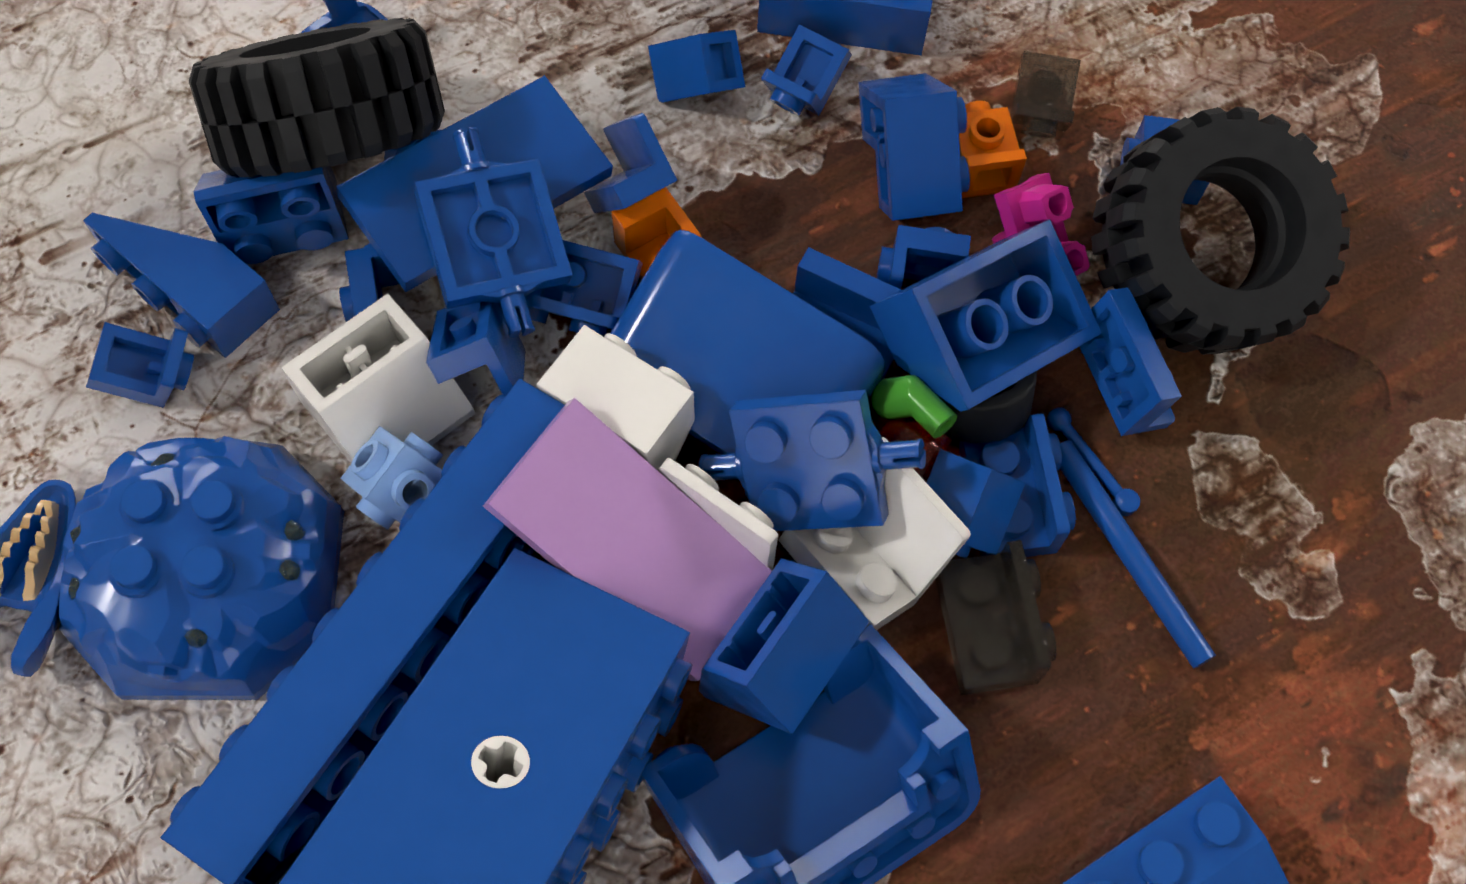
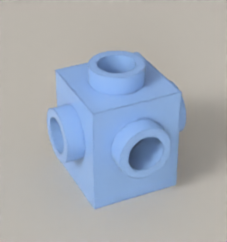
M379 426L369 441L356 453L351 465L340 479L362 496L356 508L389 530L395 520L401 522L402 517L413 502L419 498L425 499L439 482L442 469L436 465L443 454L413 432L402 442Z

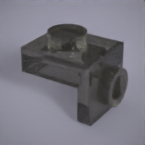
M1023 51L1010 112L1012 123L1022 125L1021 133L1040 138H1055L1057 131L1065 132L1073 124L1075 112L1072 111L1081 60Z

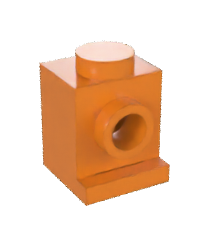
M973 101L965 104L967 127L965 133L959 134L960 156H964L968 164L970 186L968 192H962V198L996 194L1017 186L1027 157L1025 150L1019 148L1008 107L991 109L990 104L986 101Z

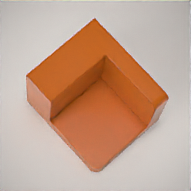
M666 187L625 209L611 211L614 243L623 256L643 262L639 276L641 281L660 249L675 231H689L702 238L699 231Z

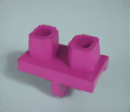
M1050 173L1032 176L1022 184L994 194L1004 231L992 238L993 244L1050 219L1075 275L1078 276L1089 269L1090 263L1085 245L1080 244L1078 241H1069L1063 221L1071 217V212L1074 208L1068 187L1053 185Z

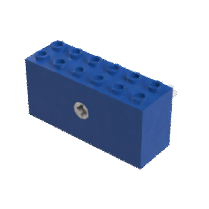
M514 548L279 884H584L587 873L582 868L591 848L602 852L606 847L621 815V811L616 808L625 789L633 793L636 792L643 780L641 774L645 766L652 761L653 754L648 751L657 733L666 737L681 710L683 699L679 696L693 664L683 660L690 632Z

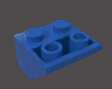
M330 166L314 168L311 171L288 172L266 177L262 175L253 177L230 176L222 170L202 174L193 191L195 202L216 241L224 244L246 264L262 263L272 256L303 249L309 251L326 248L331 243L349 239L342 204L337 196V180Z
M781 558L703 666L699 692L709 700L793 734L870 621L827 571Z

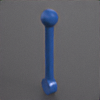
M1060 407L1052 409L1047 416L1048 426L1053 431L1061 432L1067 440L1073 442L1088 466L1114 497L1112 501L1121 515H1132L1140 506L1138 494L1134 490L1121 487L1071 425L1069 411Z

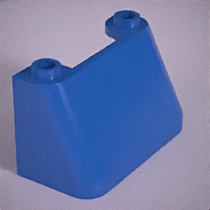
M685 230L675 231L660 249L610 333L628 343L635 351L637 357L656 369L661 366L670 368L687 381L691 391L694 392L695 420L689 434L720 454L735 453L736 442L729 410L737 400L866 390L871 414L873 411L871 395L877 384L882 381L885 370V360L881 353L867 339L698 235Z
M871 624L861 633L849 654L844 658L824 687V692L818 696L810 711L805 715L793 734L770 726L714 762L700 745L685 744L672 746L661 752L655 760L648 763L641 774L649 793L705 884H874L966 821L975 810L980 800L981 792L968 729Z

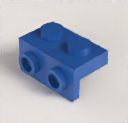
M563 240L573 274L569 283L538 289L525 297L531 320L546 324L548 314L552 313L571 319L569 331L578 333L583 325H586L604 337L607 329L612 330L635 293L643 262Z

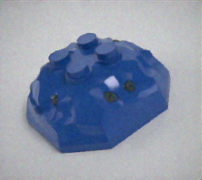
M227 436L217 439L175 438L149 442L139 447L136 451L124 452L110 464L105 480L86 489L83 499L76 504L63 543L65 562L60 583L59 630L115 695L122 700H258L268 691L275 677L283 669L290 665H296L313 643L312 635L319 621L326 613L335 608L344 510L287 449L278 444L241 440Z

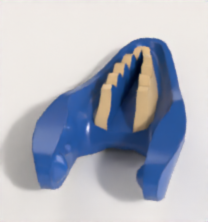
M54 479L39 485L0 527V608L7 606L32 612L11 654L13 674L24 677H31L41 667L60 622V583L65 562L63 543L77 504L75 492L71 484L66 481Z

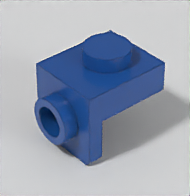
M799 24L774 72L766 68L761 77L764 84L773 92L769 100L797 116H800L803 108L819 116L852 54L849 49Z
M898 225L893 248L883 246L881 248L877 279L901 289L903 278L921 281L968 257L971 236L956 234L942 227L923 229Z
M371 243L363 248L345 251L349 286L340 287L339 294L346 322L382 298L383 287L399 285Z
M105 322L86 388L164 408L173 388L185 390L191 373L194 354L183 352L188 331L175 328L170 340Z

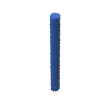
M1066 440L1060 443L1062 454L1060 470L1192 668L1195 669L1216 656L1215 652L1073 442Z

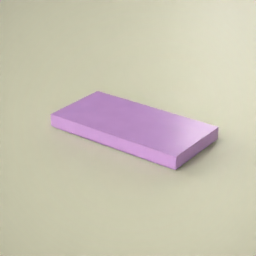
M576 398L565 404L483 505L486 510L555 568L689 631L690 635L683 660L693 664L688 678L690 681L700 680L703 666L772 572L769 567L760 562L727 530Z

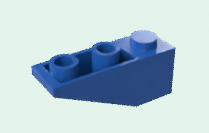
M93 212L83 220L97 240V243L91 247L95 256L116 276L126 270L136 280L131 283L132 287L154 310L158 312L166 306L176 314L177 317L172 320L178 329L188 331L187 339L198 348L207 342L226 358L280 310L266 281L222 243Z

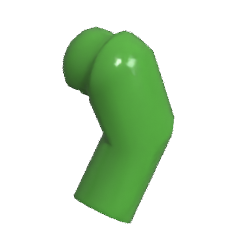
M916 375L883 379L877 384L871 395L872 408L878 416L888 420L913 417L933 438H938L945 434L957 419V414Z

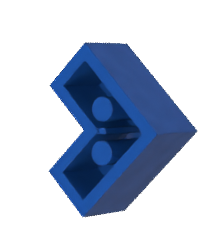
M927 73L858 82L862 139L875 149L879 208L892 221L963 211L962 192H968L970 186L968 164L966 158L960 156L959 134L965 133L967 127V113L963 98L957 97L955 89Z

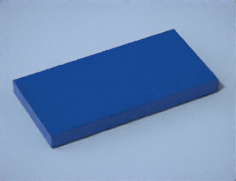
M545 75L336 186L338 198L405 292L437 275L414 194L415 181L446 176L462 166L455 140L452 137L453 132L464 128L467 136L468 127L478 128L486 161L509 164L539 158L553 209L611 177L613 165Z

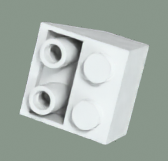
M389 294L377 300L281 367L299 401L351 463L359 449L369 441L379 426L402 442L413 432L432 446L475 415L474 408L454 378L440 384L437 383L426 363L430 346L429 340Z

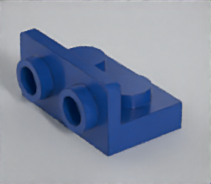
M1128 287L1108 290L1091 308L1102 334L1081 345L1080 349L1121 436L1167 428L1175 421L1171 406L1182 395L1132 292Z
M1044 414L1030 415L1024 428L1001 441L982 444L959 441L960 457L1026 482L997 555L980 550L982 562L1057 553L1070 534V530H1073L1075 527L1076 514L1071 494L1061 490L1057 472L1060 470L1062 463L1060 442L1055 433H1048Z

